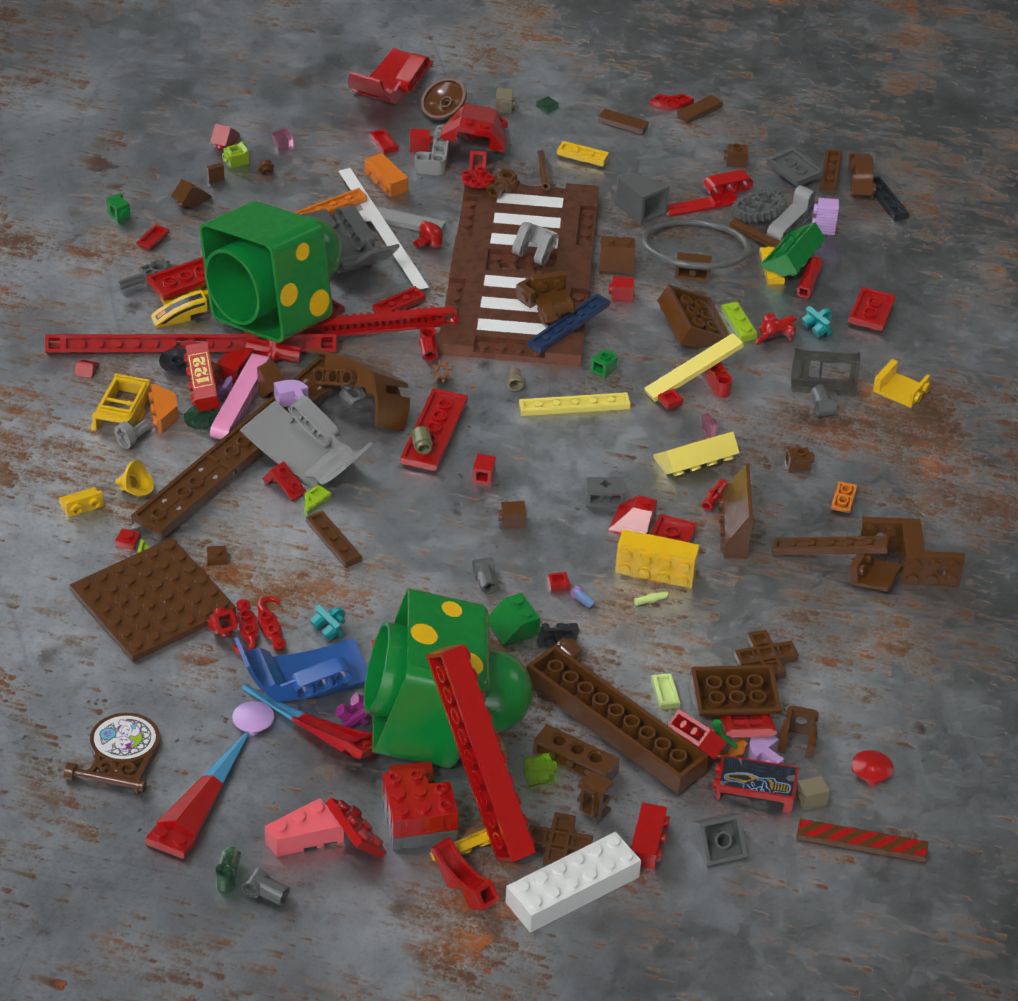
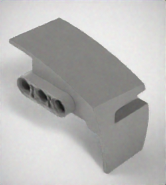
M301 396L289 406V413L275 400L240 429L277 464L284 461L293 474L310 487H315L318 483L322 485L332 480L373 445L369 442L363 448L354 451L348 445L342 444L337 439L340 435L338 427L306 396Z

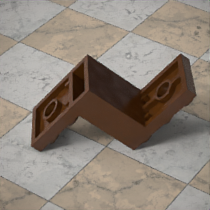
M862 517L859 536H877V533H884L881 536H890L891 543L888 551L897 552L898 564L901 565L899 572L901 584L960 586L965 553L925 551L921 519Z

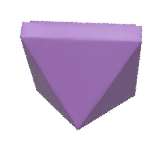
M227 377L218 385V396L229 395L232 390L233 377Z

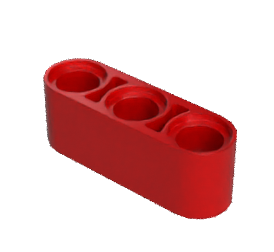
M740 169L708 176L703 181V186L710 195H722L747 191L753 186V180L745 170Z
M721 362L701 373V376L716 396L720 398L730 396L732 377Z

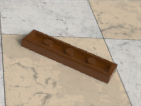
M826 149L823 165L824 175L821 177L819 192L836 194L842 151Z
M323 511L306 517V523L345 568L362 562L361 554Z

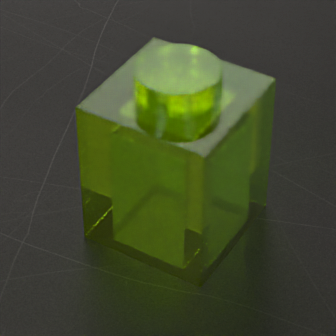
M549 753L524 758L523 772L529 787L554 783V774L557 773L556 762L551 760Z

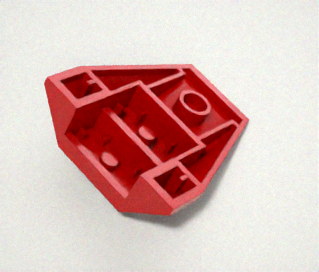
M465 103L442 127L440 139L456 142L458 132L490 138L488 149L505 152L507 139L496 109Z

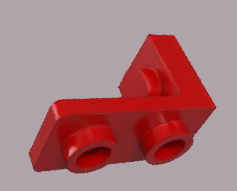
M284 461L269 470L262 478L266 484L271 481L277 482L291 501H294L306 492V489Z

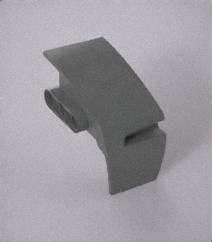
M354 205L337 208L335 211L336 222L327 209L299 214L324 220L336 231L342 246V258L335 274L378 264L389 258L400 247L399 244L374 249L375 237Z

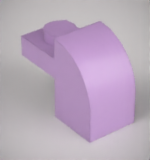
M283 380L274 382V397L282 407L291 406L301 396L308 397V387L301 381Z
M774 735L773 737H752L749 745L748 759L783 764L784 758L777 754L779 738Z

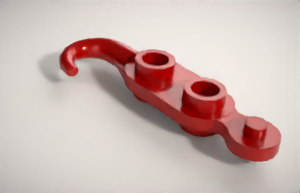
M265 596L257 603L258 623L264 636L272 641V648L276 651H281L286 648V641L281 638L282 628L275 614L265 607L267 602L271 601L279 605L280 601L276 597Z
M241 599L236 603V608L240 611L237 615L238 626L242 638L249 645L247 649L252 650L256 648L259 629L255 614L249 610L250 602L246 599ZM233 645V650L236 653L240 654V651L237 648V646Z

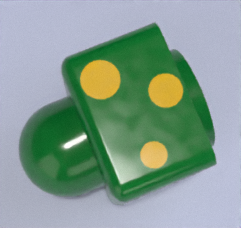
M251 201L200 225L199 232L210 309L218 322L280 343L328 319L332 315L333 305L329 279L339 268L342 258V246L336 231L324 220L311 216H302L261 202Z
M410 588L406 589L393 623L384 622L381 625L368 663L363 704L365 713L373 715V753L414 762H431L434 766L452 768L457 764L460 754L425 655L450 645L465 644V647L469 649L471 654L470 662L478 674L477 682L479 688L484 692V703L492 715L491 723L497 733L510 730L526 716L533 699L531 677L523 663L507 652L489 648V613L483 604Z

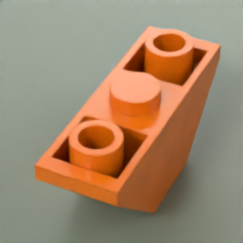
M151 384V392H148L149 403H153L150 404L151 415H155L152 416L153 427H157L158 434H162L178 420L176 395L163 387Z

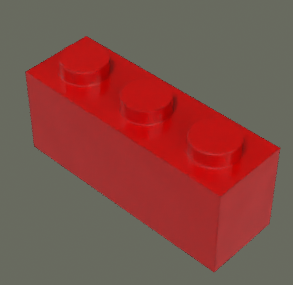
M680 709L667 724V726L713 759L717 757L727 743L713 730Z
M644 802L641 804L631 849L641 860L640 867L654 870L656 861H661L663 849H660V845L665 844L666 832L663 831L669 827L670 816H666L667 807Z

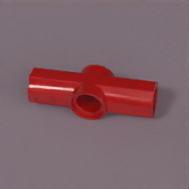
M247 337L245 349H253L254 354L268 356L272 360L283 359L293 362L299 361L301 351L300 346Z

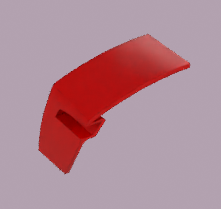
M392 48L386 58L369 77L350 72L348 87L352 88L354 93L396 105L408 93L414 90L432 66L433 61L427 56L416 53L411 54Z

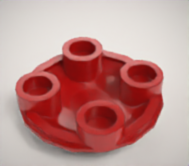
M480 166L476 170L462 171L461 180L465 185L472 188H486L494 183L495 178L494 175L486 171L485 167Z
M865 750L854 756L851 771L858 777L866 780L869 785L876 786L880 781H884L891 776L894 766L887 755L875 750Z

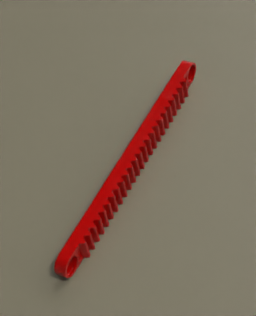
M431 306V308L424 307L423 309L417 307L416 310L413 308L409 310L403 309L402 311L396 309L395 312L391 310L388 312L383 310L381 313L374 311L373 314L367 312L365 315L363 313L359 315L353 313L352 316L348 314L345 316L338 315V317L332 315L330 318L298 334H336V337L415 330L421 329L423 326L436 328L440 327L441 324H457L459 315L454 307L435 308L434 306ZM447 314L455 315L451 319L445 318Z

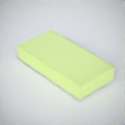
M672 673L652 675L651 681L660 710L680 708L681 702Z

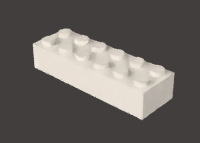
M614 832L507 885L506 904L531 933L639 878L641 860L624 840Z

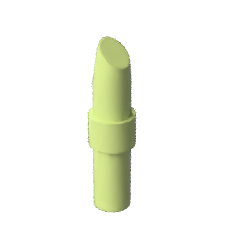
M669 591L650 593L646 596L634 598L635 606L646 603L651 604L666 599L669 596Z

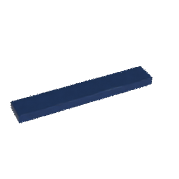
M596 293L576 307L573 314H566L528 340L527 347L542 354L608 308L611 301Z

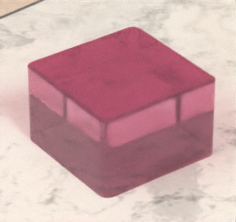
M286 128L271 132L272 143L278 150L293 146V136Z

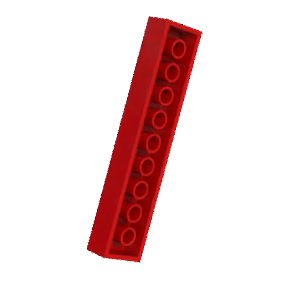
M465 644L450 645L425 654L496 861L514 862L536 853L534 838L529 834L527 828L528 820L520 808V797L515 793L513 777L506 767V756L500 749L498 733L493 729L491 723L492 715L486 708L484 692L479 688L477 682L478 674L470 662L471 654L469 649L465 647Z

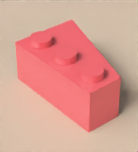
M321 798L265 825V843L277 857L302 852L304 848L317 846V848H321L326 843L336 841L337 844L344 843L343 828Z

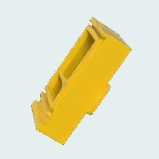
M115 373L96 411L92 414L91 430H98L103 420L116 423L125 421L132 428L135 423L141 422L146 413V410L143 408L149 399L148 392H151L150 380ZM118 391L137 394L133 402L115 399ZM112 402L126 404L128 406L131 405V407L129 410L112 407L110 406V404Z

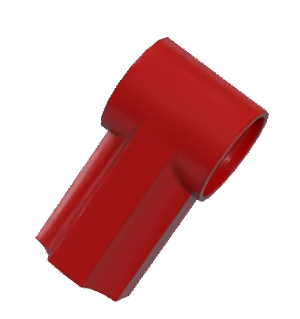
M432 326L421 327L419 335L422 359H425L427 362H433L438 358L435 338L436 330Z

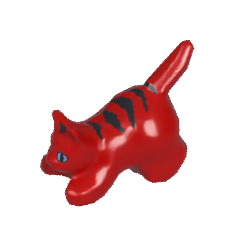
M775 313L764 315L762 318L763 323L758 328L761 336L757 338L755 345H759L766 339H773L777 336H786L791 341L792 336L797 330L796 326L793 325L797 321L796 316H786L779 320L776 318Z

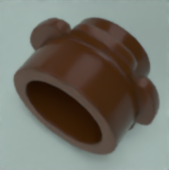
M263 160L259 163L258 171L261 174L269 175L273 172L274 165L270 160Z

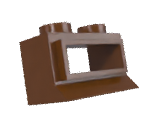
M591 771L586 777H582L578 784L581 792L578 795L577 802L580 803L579 810L595 818L598 825L611 811V807L607 806L611 796L605 793L613 786V782Z

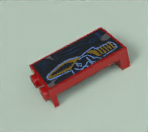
M722 755L721 763L717 762L715 775H718L719 778H714L712 791H716L715 799L720 800L721 793H729L783 802V811L792 812L798 767Z

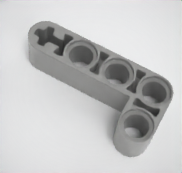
M445 124L436 127L432 152H417L415 154L414 169L417 173L442 175L446 172L450 141L440 139L442 127Z
M799 185L794 192L793 203L771 223L766 235L781 242L790 231L796 230L804 224L813 213L816 192Z

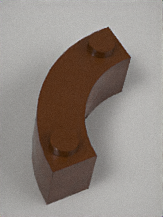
M849 152L848 169L850 172H853L851 174L850 197L871 198L872 194L876 191V183H873V156L870 153Z

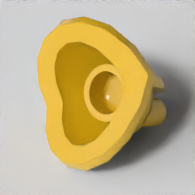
M138 460L130 461L122 476L115 480L116 484L119 485L120 491L125 490L127 493L138 497H147L154 490L152 476L146 471L144 464Z

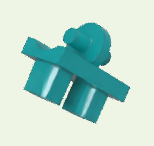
M318 604L315 607L317 613L310 619L311 624L317 630L326 624L327 626L321 632L328 641H331L337 635L341 639L346 636L339 622L341 624L345 622V611L338 607L336 609L330 608L328 613Z

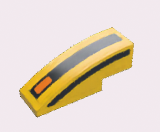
M202 290L191 292L159 308L151 315V319L156 328L191 321L190 315L207 312V300Z

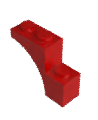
M446 838L430 848L447 887L461 889L469 909L485 910L500 900L492 880L481 876L470 867L459 853L452 838Z

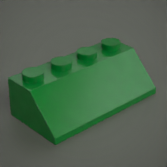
M814 222L790 231L760 264L761 267L783 277L787 275L794 276L799 273L800 268L807 264V260L814 256V252L822 247L821 244L825 240L817 223Z

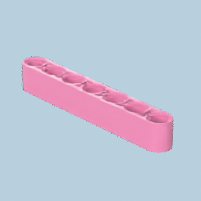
M251 354L212 423L210 429L211 438L221 440L240 424L259 390L257 367L271 361V357Z

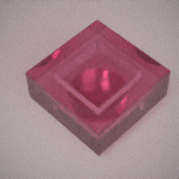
M709 413L701 414V431L707 438L716 436V429L718 428L716 420Z

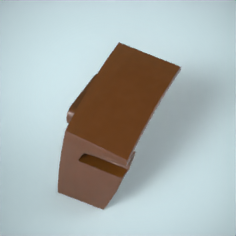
M317 349L307 350L308 353L326 358L325 367H316L311 373V379L314 383L334 387H365L367 393L374 395L375 426L398 431L404 430L409 414L410 398L401 396L399 388H409L405 381L382 369L338 354Z

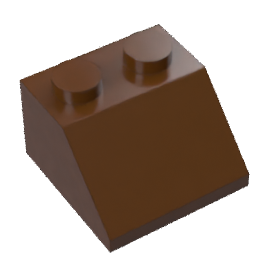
M601 236L599 274L634 275L635 238Z

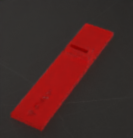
M732 192L722 195L713 194L706 198L668 204L667 213L672 217L731 206L734 204V201H737V197Z

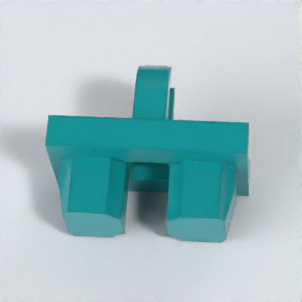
M808 306L806 308L807 314L801 319L803 326L809 328L814 324L815 326L812 328V331L818 338L825 333L830 336L833 333L830 329L832 311L825 308L818 313L811 306Z

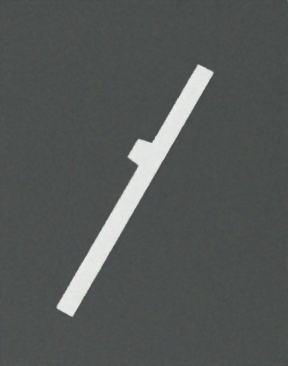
M351 168L339 170L350 190L360 188L367 196V202L360 204L363 210L359 211L364 221H371L387 246L400 245L393 255L413 286H416L419 290L428 288L429 286Z

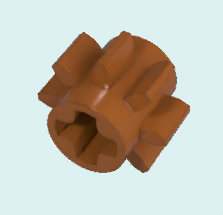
M439 360V365H432L435 370L430 374L436 375L435 381H438L440 378L445 383L446 377L451 379V376L448 374L453 369L447 368L448 362L443 365ZM439 367H443L444 370H447V372L444 373V376L437 374V371L440 370Z

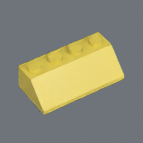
M729 432L653 454V457L665 474L673 473L674 476L684 474V470L688 468L690 471L701 469V464L706 463L707 466L717 464V460L721 458L723 461L734 459L733 455L738 454L739 449L734 432Z

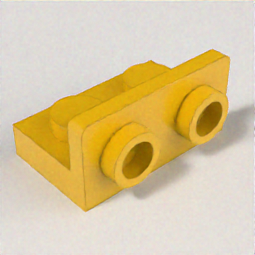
M92 487L60 497L59 504L69 518L104 507L103 492L101 490L98 491L96 487Z

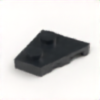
M548 623L542 624L536 641L539 649L543 647L551 648L563 637L566 639L572 638L575 641L580 631L578 624L557 623V628H550Z

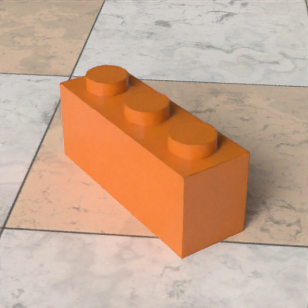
M379 153L364 159V173L390 197L408 192V177L385 155Z

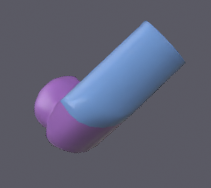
M575 586L572 588V598L590 609L595 600L584 592L583 587Z

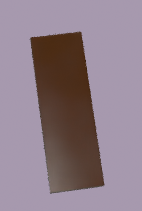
M710 95L677 111V117L689 123L722 107L723 102Z
M605 108L598 116L599 122L638 134H643L649 125L648 121Z

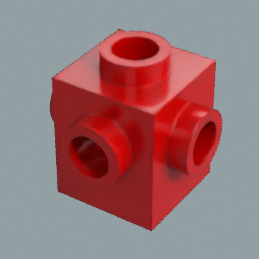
M225 607L214 609V614H210L207 620L209 630L213 631V634H220V637L231 635V630L238 629V618L233 609L226 610ZM219 618L223 619L224 624L222 626L220 625Z

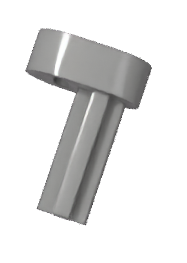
M144 419L132 428L128 422H121L114 429L119 445L124 449H129L136 443L137 438L150 429L152 424L147 419Z

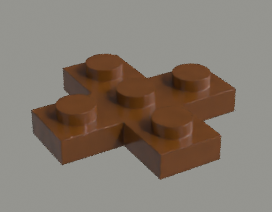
M767 630L747 633L750 648L734 651V657L738 665L772 664L775 680L786 677V671L782 663L796 661L799 656L793 641L773 644Z
M555 812L551 828L529 825V834L533 836L535 841L534 848L545 850L543 867L593 843L594 835L573 832L576 821L575 815Z

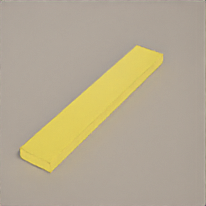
M732 333L644 388V391L656 402L658 401V394L671 389L676 390L742 349L744 344Z
M627 392L519 399L521 416L630 409L631 405Z

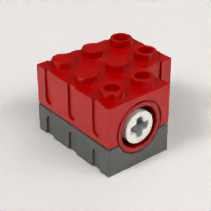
M425 767L382 773V804L386 822L388 823L390 839L392 840L393 851L401 850L402 848L409 849L424 845H436L446 838H452L453 842L457 841L458 810L450 781L429 783L428 778H426Z

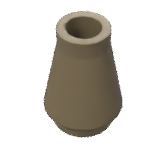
M517 367L510 370L506 381L507 387L512 391H519L524 386V379L520 369Z

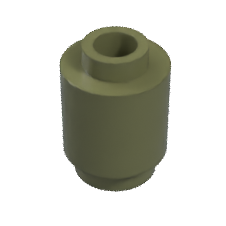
M424 426L413 429L411 436L414 449L419 454L429 453L433 446L429 429Z

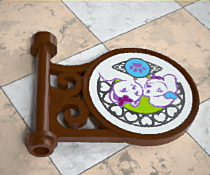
M117 713L105 717L93 727L90 733V747L95 755L94 763L89 769L83 770L79 769L76 763L68 762L64 769V779L74 781L76 777L134 788L137 794L144 792L147 781L143 779V775L152 756L160 745V732L157 725L151 719L136 713ZM142 762L139 770L136 772L135 764Z

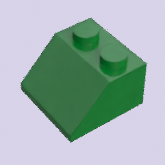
M521 592L504 598L489 614V628L501 645L507 647L538 636L540 632V617Z

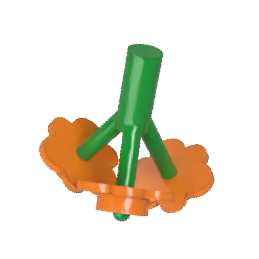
M715 719L713 721L714 729L711 730L729 743L731 748L728 750V753L722 749L714 760H720L722 755L735 757L742 755L747 745L745 738L740 737L737 741L733 742L725 735L721 720Z

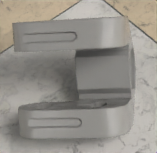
M523 222L514 241L512 253L521 257L525 254L529 242L537 244L538 248L534 256V262L544 266L550 257L551 251L554 250L553 246L556 245V238L559 235L547 228Z

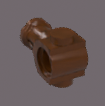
M505 168L497 172L494 184L486 187L489 197L495 199L499 197L500 193H511L516 190L520 184V181L517 180V174L513 170Z
M570 298L561 303L551 302L537 307L542 325L560 319L563 314H573L575 312L574 304Z

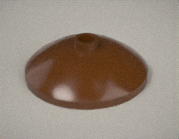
M440 79L431 84L424 92L421 99V108L425 115L433 120L448 119L465 104L467 90L458 79Z

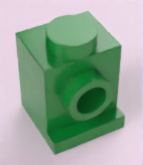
M122 193L106 198L107 213L117 222L130 217V205L123 199Z
M603 349L596 356L591 357L590 371L606 378L617 368L618 356H616L614 351Z

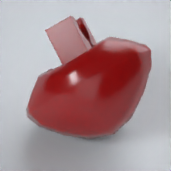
M422 221L419 225V238L412 243L415 248L425 244L430 248L440 249L443 241V232L437 224Z

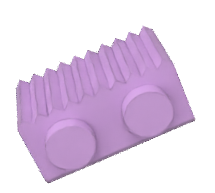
M820 197L818 198V204H814L813 214H816V218H812V223H817L822 234L835 235L839 200Z

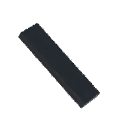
M880 176L873 177V183H876V191L873 193V196L892 220L908 219L909 212Z

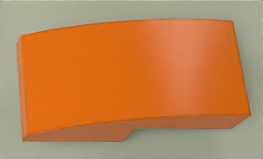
M839 481L831 509L850 513L857 485Z

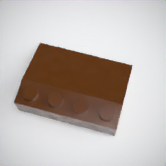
M668 284L657 300L666 320L672 328V332L681 346L692 348L713 346L730 335L710 297Z
M745 464L724 489L722 499L718 500V510H721L719 512V523L722 524L720 525L719 536L723 537L720 540V550H724V558L747 559L753 520L750 464Z
M772 664L691 667L689 687L691 699L698 716L781 714L782 710Z

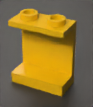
M891 359L875 377L873 392L912 408L916 402L919 403L922 395L929 391L931 383H929L930 375L927 374L919 383L896 373L898 361Z

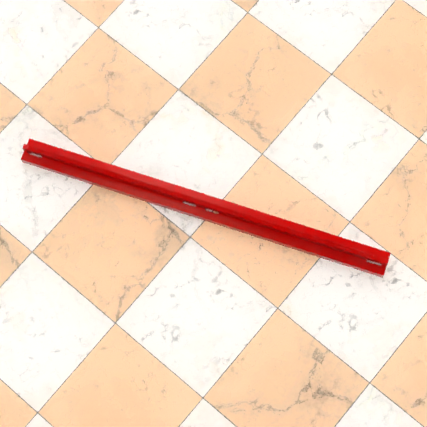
M45 334V353H163L169 349H186L187 345L202 343L195 341L208 342L210 353H229L245 349L247 337L266 339L254 334ZM296 334L282 341L284 344L300 346V353H308V349L336 353V334Z

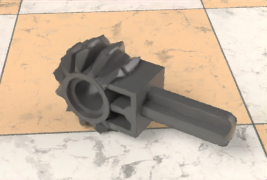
M164 259L150 261L149 264L139 267L140 274L119 280L118 286L123 290L143 283L146 288H150V285L146 282V276L172 268L173 265L170 264V261H165Z

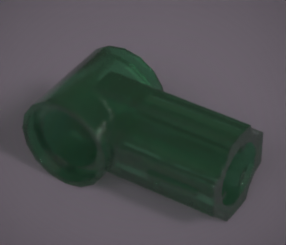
M228 846L226 849H223L219 865L215 868L216 888L221 892H230L236 886L235 879L241 860V852L236 847Z

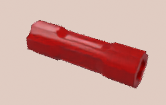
M813 256L809 258L803 277L797 287L796 293L799 297L807 299L811 296L817 276L822 269L823 260L820 257Z

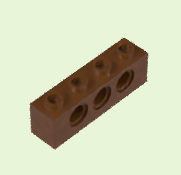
M546 724L534 739V755L580 777H586L591 771H594L612 781L618 774L620 758L577 737L571 736L558 728Z

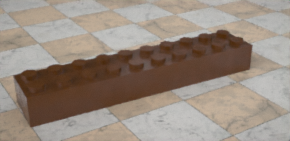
M556 645L527 664L526 669L529 672L535 690L675 793L680 794L707 772L709 755Z

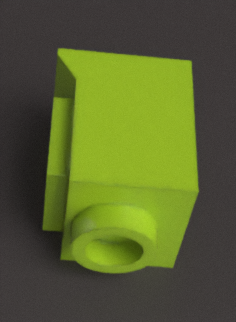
M241 141L239 144L224 148L222 159L224 163L228 164L230 169L249 164V150Z

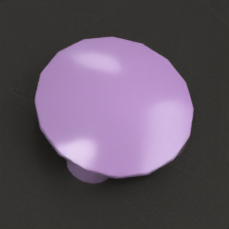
M251 701L243 703L234 710L232 715L233 723L236 727L248 732L249 736H255L258 732L274 724V712L270 706L263 702Z

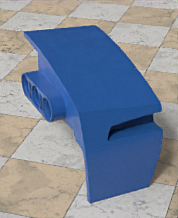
M238 637L234 638L249 674L259 688L276 702L328 695L365 684L368 667L354 638L310 651L272 657L271 652L260 647L249 650L241 643Z

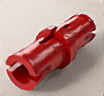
M719 479L714 488L708 491V496L701 504L703 509L711 511L716 502L722 499L723 491L728 486L726 480Z

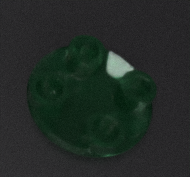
M194 405L184 413V421L189 427L194 429L210 428L220 408L198 412L196 405Z

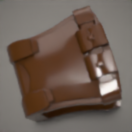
M788 706L785 714L786 719L783 720L780 729L778 751L785 754L789 731L809 735L805 758H812L817 741L816 722H818L819 712L799 706ZM803 717L807 720V723L799 724L796 718Z

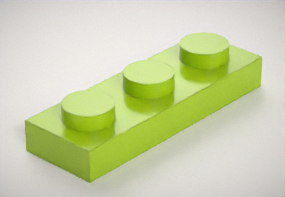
M738 302L721 305L722 313L736 336L742 342L757 339L756 330Z

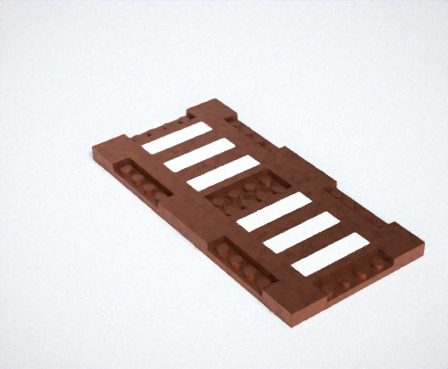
M566 183V188L550 187L548 190H543L542 186L522 184L511 193H500L499 197L493 199L487 194L486 188H472L464 185L463 201L445 307L457 309L459 321L457 324H441L437 344L438 355L581 367L585 324L542 354L527 347L528 340L557 320L542 325L536 303L534 307L529 308L516 299V284L538 273L536 271H542L545 274L565 270L567 273L566 289L575 304L574 308L588 300L599 186ZM523 222L547 228L559 235L556 238V245L553 246L554 250L551 251L550 257L544 266L534 262V256L538 248L537 244L529 242L525 254L521 257L512 253L514 241ZM447 314L445 318L451 319L455 315Z

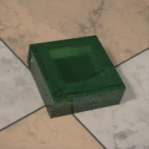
M547 96L537 101L536 107L545 113H549L559 108V103Z

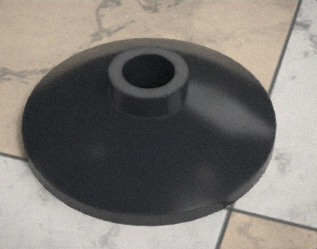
M173 348L163 352L159 358L161 368L171 373L186 372V367H189V364L186 365L184 360V354L187 353L186 349Z

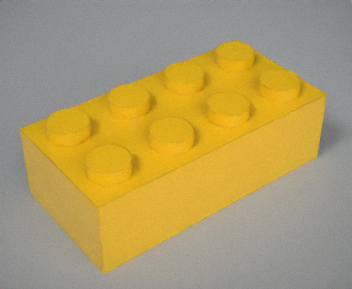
M623 529L617 545L615 573L692 589L697 573L700 545Z

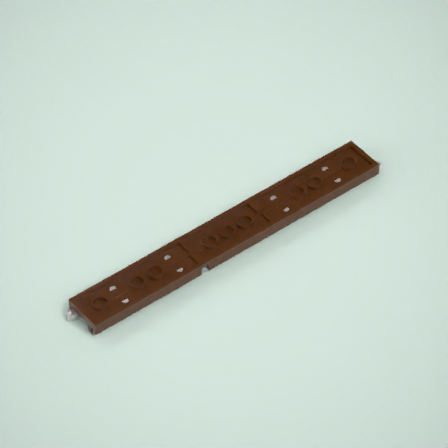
M321 356L292 379L307 385L308 398L316 406L339 388L316 384L312 381L311 373L313 369L325 367L326 358ZM274 395L131 515L132 530L139 532L147 528L153 531V538L160 541L231 481L236 474H239L260 456L263 451L250 441L240 429L276 400ZM289 406L283 407L289 413Z

